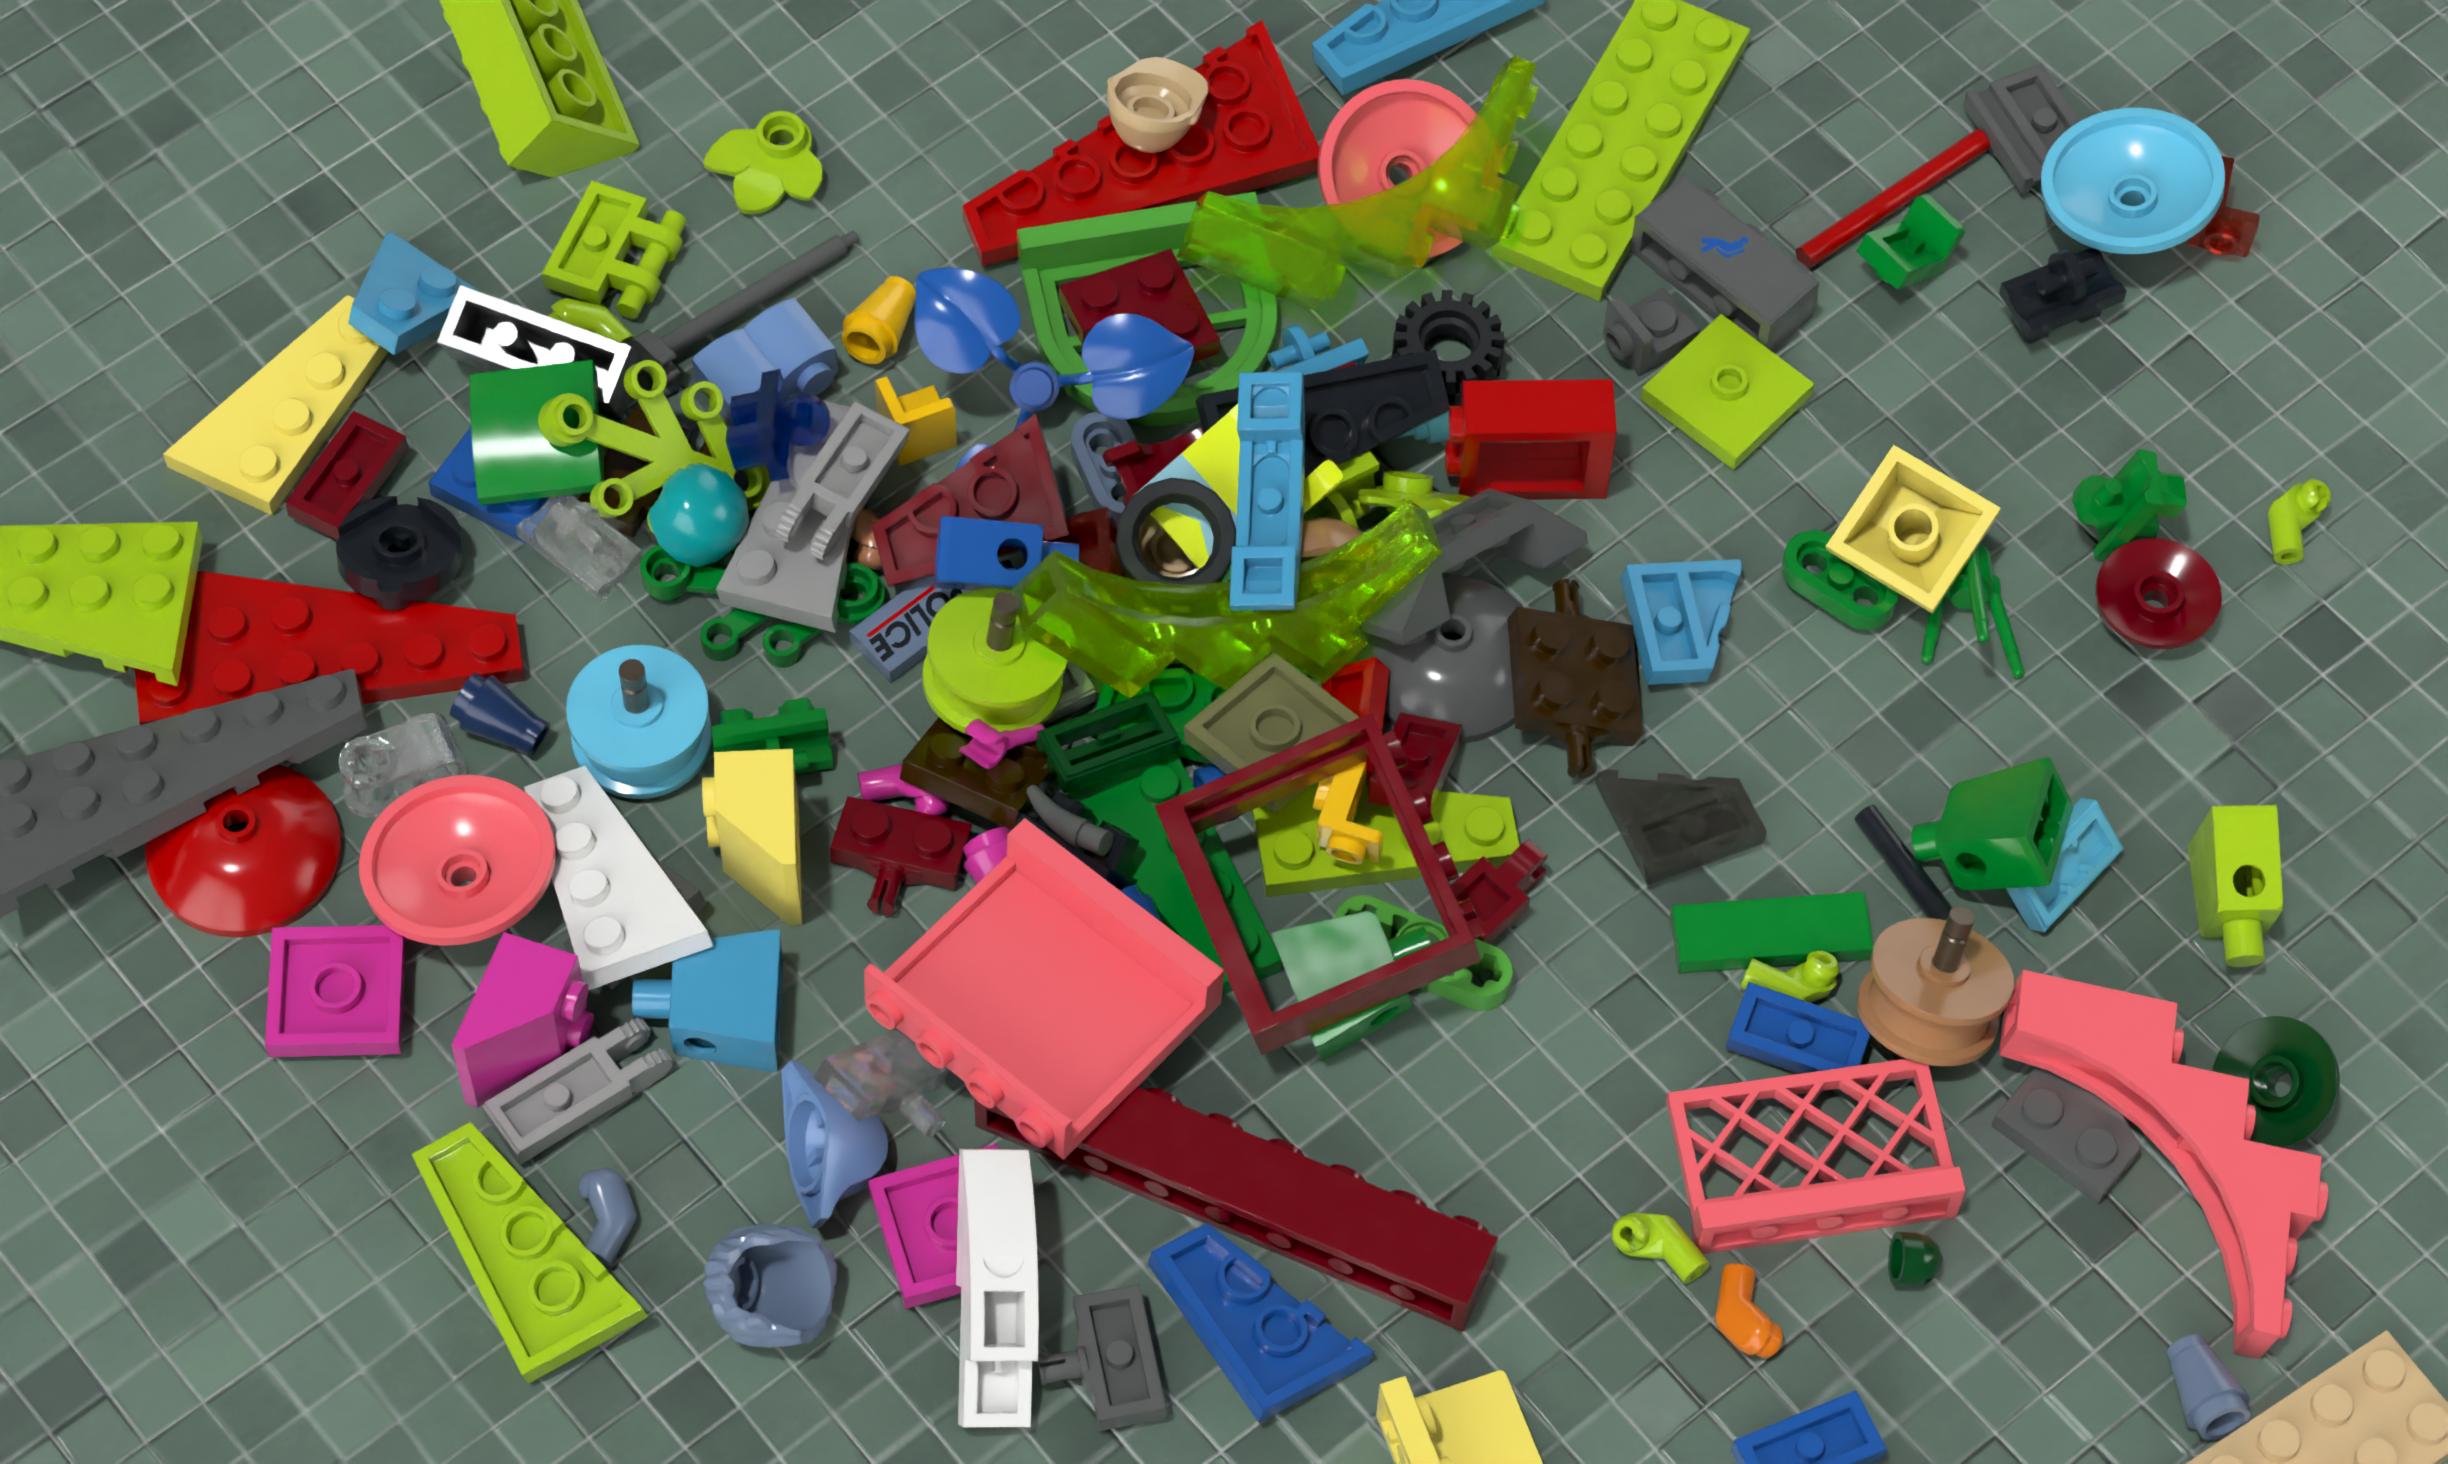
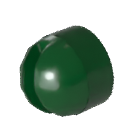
M1896 1232L1892 1237L1888 1254V1271L1892 1284L1916 1287L1929 1283L1941 1269L1943 1257L1939 1245L1926 1235L1912 1232Z

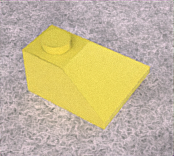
M1893 445L1827 543L1826 550L1933 614L2000 514L2001 508Z

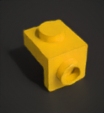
M1366 761L1321 780L1313 803V809L1321 811L1317 823V845L1325 847L1326 853L1331 857L1355 865L1362 864L1363 859L1379 863L1383 851L1382 832L1353 823L1366 784Z

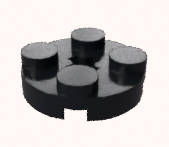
M387 496L365 502L348 513L339 527L340 537L336 543L338 571L343 580L358 593L375 598L377 605L381 608L392 611L404 609L411 604L412 600L421 599L438 592L451 581L461 576L463 559L460 525L454 515L437 502L417 497L418 506L411 504L398 505L397 496ZM391 545H395L400 549L410 548V550L405 552H390L388 551V547Z

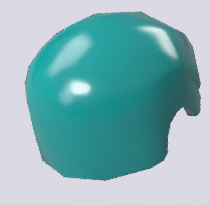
M703 463L689 464L685 468H679L662 484V492L649 511V522L658 544L676 561L694 567L711 564L723 558L741 541L749 523L746 494L727 472Z

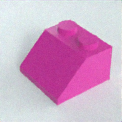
M503 932L451 1045L465 1104L477 1108L484 1105L489 1099L589 1040L593 1028L594 1015L588 1011L586 1001L588 984L583 983L578 955Z

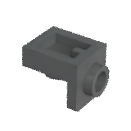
M1663 287L1630 307L1620 297L1608 302L1603 338L1612 355L1618 360H1625L1635 373L1641 376L1676 356L1699 335L1700 329Z

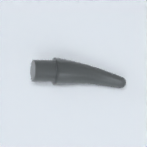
M1031 785L1027 788V796L1039 816L1062 840L1077 850L1085 849L1100 856L1108 853L1113 843V833L1111 831L1093 824L1092 820L1082 818L1060 807L1046 796L1038 786Z

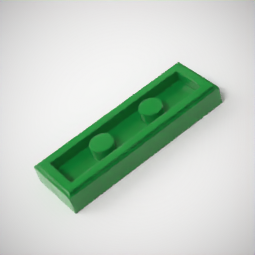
M1865 892L1672 905L1670 913L1678 973L1748 968L1752 958L1770 966L1799 965L1805 963L1809 953L1814 951L1828 952L1838 962L1870 960L1874 947Z

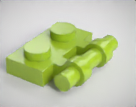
M591 180L542 271L543 286L597 305L601 304L609 287L621 290L623 293L616 305L617 311L626 318L636 319L644 304L653 302L661 286L658 278L666 262L675 260L683 244L680 235L687 224V220L682 214L673 210H667L659 224L645 220L649 213L647 198ZM631 245L645 250L637 266L623 262Z

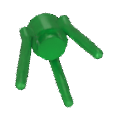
M1978 545L1934 613L1929 612L1921 661L1924 664H1930L1933 660L1946 599H1951V603L1957 608L1972 609L1977 639L1982 643L1987 642L1990 638L1986 603L1988 601L2012 675L2020 679L2024 676L2025 672L2002 600L2000 578L1992 573L1990 551L1986 547Z

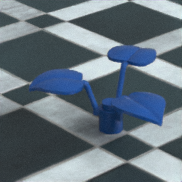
M954 267L926 270L921 272L916 278L915 331L921 350L935 366L948 372L961 374L976 371L986 363L990 353L1013 372L1009 386L1011 397L1022 408L1014 431L1018 429V425L1032 417L1033 412L1042 411L1050 407L1058 397L1061 387L1093 383L1092 400L1094 406L1101 414L1125 420L1142 417L1160 407L1174 394L1183 382L1192 363L1194 347L1189 341L1173 334L1152 319L1138 314L1123 313L1108 316L1099 321L1086 336L1082 347V358L1089 372L1059 375L1056 369L1045 361L1031 360L1022 364L1000 346V344L1007 342L1018 332L1021 324L1018 305L1011 293L1003 285L981 273ZM980 443L971 447L962 456L955 471L968 463L971 457L986 447L993 445Z

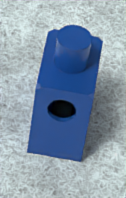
M941 516L938 524L933 588L961 590L1005 588L1024 594H1036L1039 590L1040 579L1076 582L1079 544L1042 541L1043 525ZM1001 547L1020 549L1024 557L1023 567L1020 569L1003 567L998 561L997 551Z

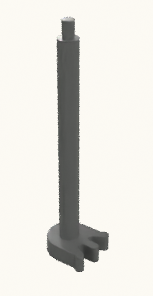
M854 230L842 237L835 235L663 337L658 338L654 333L646 330L629 341V346L633 348L642 361L652 360L662 366L667 377L666 387L663 390L667 397L681 388L676 377L680 376V371L671 362L676 359V353L847 253V247L858 242L859 237ZM641 370L642 373L653 383L652 376L647 371Z

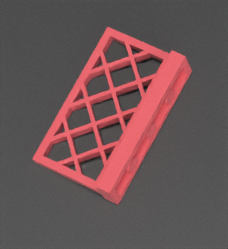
M1901 1059L1667 1093L1666 1105L1693 1221L1690 1230L1693 1243L1702 1254L1956 1218L1966 1190L1960 1166L1954 1167L1929 1065L1909 1059ZM1914 1078L1919 1101L1907 1116L1876 1095L1886 1082ZM1872 1084L1871 1087L1869 1088V1090H1867V1089H1865L1864 1087L1860 1086V1085ZM1839 1089L1859 1102L1843 1125L1812 1105L1822 1091ZM1808 1093L1804 1099L1797 1096V1094ZM1774 1098L1794 1111L1778 1134L1747 1115L1757 1100ZM1743 1102L1739 1109L1732 1105ZM1709 1107L1730 1121L1716 1140L1711 1143L1689 1129L1685 1110ZM1867 1108L1899 1127L1883 1150L1852 1131V1128ZM1921 1113L1923 1114L1925 1126L1916 1121ZM1803 1117L1834 1136L1818 1160L1786 1140ZM1738 1126L1769 1146L1753 1169L1722 1150ZM1908 1133L1931 1148L1935 1166L1912 1170L1891 1155ZM1842 1142L1874 1162L1864 1177L1847 1179L1826 1166ZM1694 1149L1704 1155L1698 1164ZM1777 1152L1809 1171L1799 1186L1781 1188L1761 1175ZM1712 1161L1743 1180V1183L1733 1196L1705 1199L1700 1177ZM1882 1168L1890 1172L1877 1175ZM1817 1177L1824 1181V1183L1813 1184ZM1751 1187H1754L1755 1189H1757L1758 1191H1760V1192L1748 1193V1191L1751 1189Z

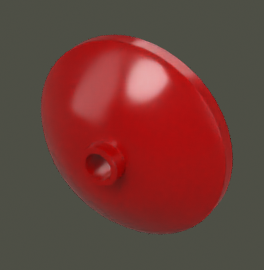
M277 764L257 775L260 782L259 785L240 795L236 793L233 787L203 802L207 812L146 842L145 856L148 874L153 888L164 906L185 924L199 931L223 937H251L270 933L272 928L286 927L314 908L325 896L337 875L342 855V836L338 818L331 802L324 792L309 778L289 767ZM235 823H248L246 828L239 832L227 830L229 826Z

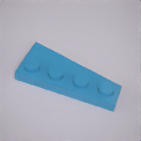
M1382 0L1375 6L1365 4L1312 43L1313 61L1338 91L1345 95L1545 4V0Z

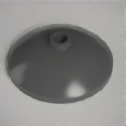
M1444 574L1442 577L1451 617L1450 620L1428 631L1425 639L1411 645H1395L1390 640L1363 632L1361 626L1356 643L1355 662L1376 657L1390 669L1384 720L1392 726L1395 725L1400 712L1461 724L1460 743H1469L1496 735L1515 723L1507 619L1516 607L1523 606L1510 594L1493 584L1468 576ZM1456 633L1461 635L1462 638L1452 641L1444 638L1443 634Z

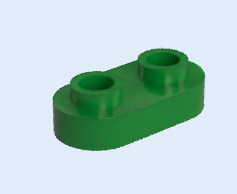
M1808 530L1795 535L1788 542L1782 562V574L1792 589L1845 624L1856 629H1877L1885 625L1892 618L1899 593L1827 551L1826 545L1833 535L1820 530ZM1809 565L1816 566L1822 572L1812 574L1803 567ZM1866 599L1874 606H1863L1856 603L1855 600Z

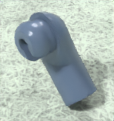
M601 1168L599 1170H590L581 1177L578 1184V1193L580 1198H586L585 1201L588 1206H592L598 1220L584 1246L606 1269H609L636 1223L637 1214L624 1178L610 1168Z

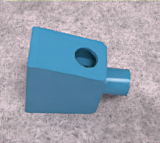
M766 930L710 938L713 947L673 961L672 979H634L632 989L633 1018L669 1019V1032L673 1053L681 1057L778 1072L784 964L780 930Z

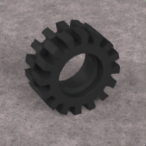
M1442 290L1441 301H1435L1432 292L1422 295L1421 307L1414 301H1411L1405 308V316L1399 315L1394 331L1392 358L1426 352L1424 348L1426 343L1437 338H1454L1467 344L1471 349V354L1468 357L1458 361L1439 360L1447 396L1452 398L1453 406H1458L1461 402L1463 381L1496 380L1497 376H1500L1504 348V331H1501V321L1497 314L1489 318L1491 307L1487 303L1482 301L1476 308L1472 307L1474 295L1463 292L1461 301L1452 300L1453 290Z

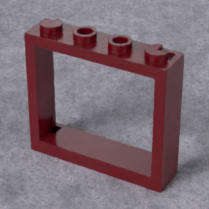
M1373 712L1155 806L1261 1056L1481 961L1474 939L1485 935L1478 920L1474 906L1469 898L1459 903L1457 902L1449 884L1450 881L1459 878L1452 857L1444 841L1432 846L1423 826L1434 821L1419 785L1409 789L1406 788L1398 770L1409 765L1394 730L1382 734ZM1370 760L1449 938L1272 1013L1196 834Z

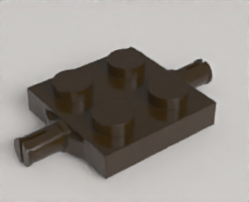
M1561 579L1552 586L1555 612L1516 607L1507 619L1515 729L1545 733L1564 742L1567 750L1568 776L1574 778L1578 774V779L1591 777L1595 773L1592 754L1593 744L1606 742L1633 746L1643 735L1633 625L1592 619L1583 615L1580 611L1579 583L1576 580H1572L1569 584V579Z

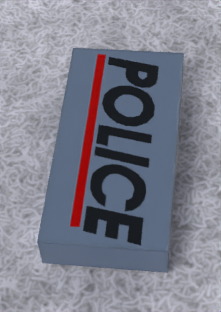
M934 576L918 580L849 631L850 642L892 683L926 657L929 628L935 615L947 602L963 594L961 589L933 588Z

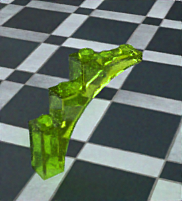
M1514 55L1501 65L1482 107L1456 142L1425 170L1391 189L1348 203L1305 208L1252 204L1207 191L1196 202L1177 257L1312 310L1324 302L1325 297L1333 299L1336 296L1346 271V265L1338 262L1340 257L1400 280L1412 272L1413 267L1418 269L1423 267L1434 239V235L1426 232L1427 228L1483 250H1487L1498 243L1501 237L1508 239L1516 226L1521 210L1520 205L1513 203L1519 185L1497 177L1498 173L1505 175L1508 172L1516 155L1519 142L1512 139L1511 136L1518 117L1525 119L1536 99L1538 85L1532 83L1531 80L1537 64Z
M1409 500L1369 531L1327 554L1301 563L1295 610L1231 611L1229 606L1230 582L1179 585L1136 581L1092 569L1056 550L1011 589L1010 593L1015 595L1019 601L1017 615L1024 634L1128 698H1132L1151 680L1157 678L1174 659H1177L1227 691L1272 651L1324 684L1368 645L1361 624L1372 614L1378 612L1389 599L1415 576L1423 572L1432 561L1443 553V550L1427 511Z

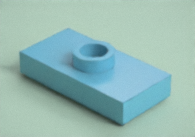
M2080 798L2073 806L2050 885L2005 888L2029 930L2046 932L2124 850L2098 802L2092 799Z

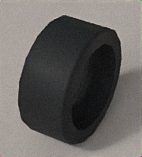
M1168 478L1146 485L1129 499L1118 519L1115 549L1122 571L1136 589L1156 600L1181 603L1204 596L1222 581L1231 565L1232 546L1236 544V528L1230 509L1215 491L1195 480ZM1170 503L1187 504L1200 511L1210 523L1214 537L1212 553L1206 564L1194 574L1180 578L1163 576L1152 570L1142 558L1138 545L1139 529L1146 516L1157 507Z

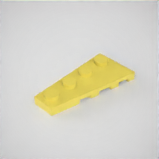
M349 295L345 296L164 452L163 456L166 466L273 516L389 352L348 324L355 298Z

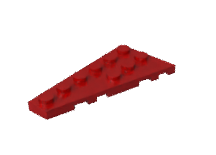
M1263 20L1246 29V37L1224 50L1219 46L1204 55L1202 64L1193 69L1208 82L1209 92L1203 103L1201 115L1197 123L1191 125L1185 136L1169 149L1162 152L1146 153L1126 145L1117 134L1109 114L1097 122V129L1077 142L1070 138L1053 149V157L1030 171L1020 169L962 206L963 221L981 265L986 266L1018 257L1017 229L1237 195L1318 172L1320 147Z
M197 571L178 686L159 682L156 679L155 673L134 668L139 724H147L188 713L195 709L211 707L248 697L258 692L271 691L312 680L322 675H331L353 668L360 685L363 704L459 691L474 673H478L486 679L494 675L503 684L525 681L516 614L414 600L404 609L391 611L378 606L375 598L356 592Z

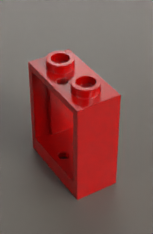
M1613 379L1463 381L1460 405L1449 406V439H1446L1445 443L1446 477L1457 476L1458 494L1473 497L1489 488L1528 500L1606 499L1617 434ZM1579 441V442H1540V443H1481V442Z

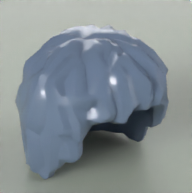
M758 1223L754 1226L733 1230L710 1251L708 1263L704 1267L705 1279L703 1285L706 1299L710 1303L709 1309L718 1325L733 1341L764 1348L793 1346L811 1343L812 1340L819 1337L820 1332L826 1329V1318L833 1310L831 1301L835 1295L834 1286L837 1283V1264L834 1261V1254L821 1242L819 1236L810 1234L799 1227Z

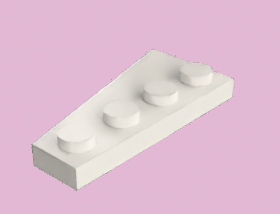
M586 766L524 787L525 792L544 811L553 832L556 860L552 880L574 953L579 958L584 983L588 984V990L713 947L707 929Z

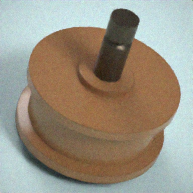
M1964 907L1952 908L1947 921L1934 918H1914L1897 922L1886 928L1875 941L1870 958L1871 970L1864 976L1857 993V1011L1865 1028L1879 1043L1906 1059L1932 1066H1959L1981 1058L1991 1049L1999 1030V1015L2006 1009L2014 990V976L2010 964L2002 952L1988 939L1972 930L1975 915L1969 909Z

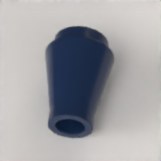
M478 673L472 674L459 691L450 710V717L460 722V730L519 749L529 756H532L539 748L550 727L549 722L537 716L494 675L486 679Z

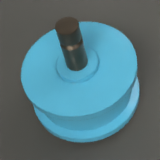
M629 645L615 648L589 662L579 672L570 687L566 702V715L571 733L573 754L578 767L586 766L604 791L631 799H648L663 796L688 783L705 764L712 745L710 728L712 725L709 715L707 690L698 671L680 655L652 645Z

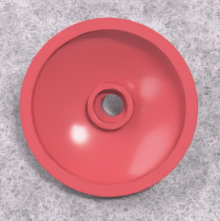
M1402 79L1382 82L1363 90L1350 99L1337 112L1328 125L1321 142L1318 156V181L1321 195L1329 214L1343 233L1354 243L1373 254L1385 258L1416 261L1446 253L1465 241L1478 228L1485 218L1494 197L1497 182V164L1489 133L1481 119L1466 102L1441 86L1420 80ZM1392 167H1399L1406 172L1408 178L1406 186L1399 187L1391 182L1389 172Z
M449 776L432 780L409 790L381 812L364 839L359 859V876L365 897L372 911L394 932L408 939L430 945L469 944L505 931L520 921L535 907L545 893L552 878L556 860V847L547 816L538 803L525 791L511 783L488 776ZM473 881L468 885L458 886L462 882Z

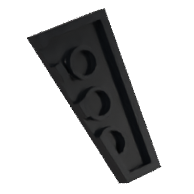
M1436 350L1303 375L1305 400V478L1324 461L1330 460L1338 466L1447 413L1450 405ZM1239 388L1203 394L1195 400L1203 434L1238 404Z

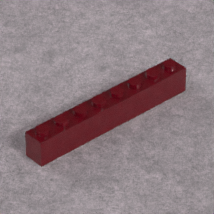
M1137 1087L1064 1160L1047 1146L1039 1148L1031 1144L1019 1132L1015 1121L996 1106L993 1108L985 1107L974 1098L975 1127L1202 1223H1208L1214 1228L1463 1332L1494 1266L1498 1237L1490 1234L1486 1227L1478 1221L1460 1215L1451 1218L1427 1208L1426 1204L1412 1193L1403 1190L1389 1192L1367 1183L1361 1174L1347 1166L1340 1164L1327 1166L1307 1158L1299 1148L1281 1139H1270L1267 1141L1243 1131V1128L1236 1121L1225 1115L1211 1113L1207 1116L1183 1106L1177 1097L1162 1089L1149 1088L1144 1090Z

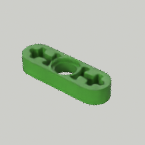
M1356 895L1346 899L1337 908L1334 917L1337 918L1365 911H1376L1387 940L1391 939L1393 929L1398 930L1395 936L1397 937L1423 926L1430 942L1433 944L1449 938L1442 924L1369 895ZM1474 939L1481 959L1480 962L1454 972L1452 977L1447 975L1419 988L1473 1010H1492L1500 1006L1509 995L1513 974L1512 963L1501 949ZM1482 968L1493 971L1492 980H1487L1483 987L1472 984V975H1478Z

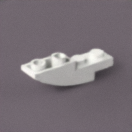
M959 1149L956 1285L961 1287L958 1425L962 1427H1031L1032 1361H1038L1039 1313L1036 1221L1029 1150Z

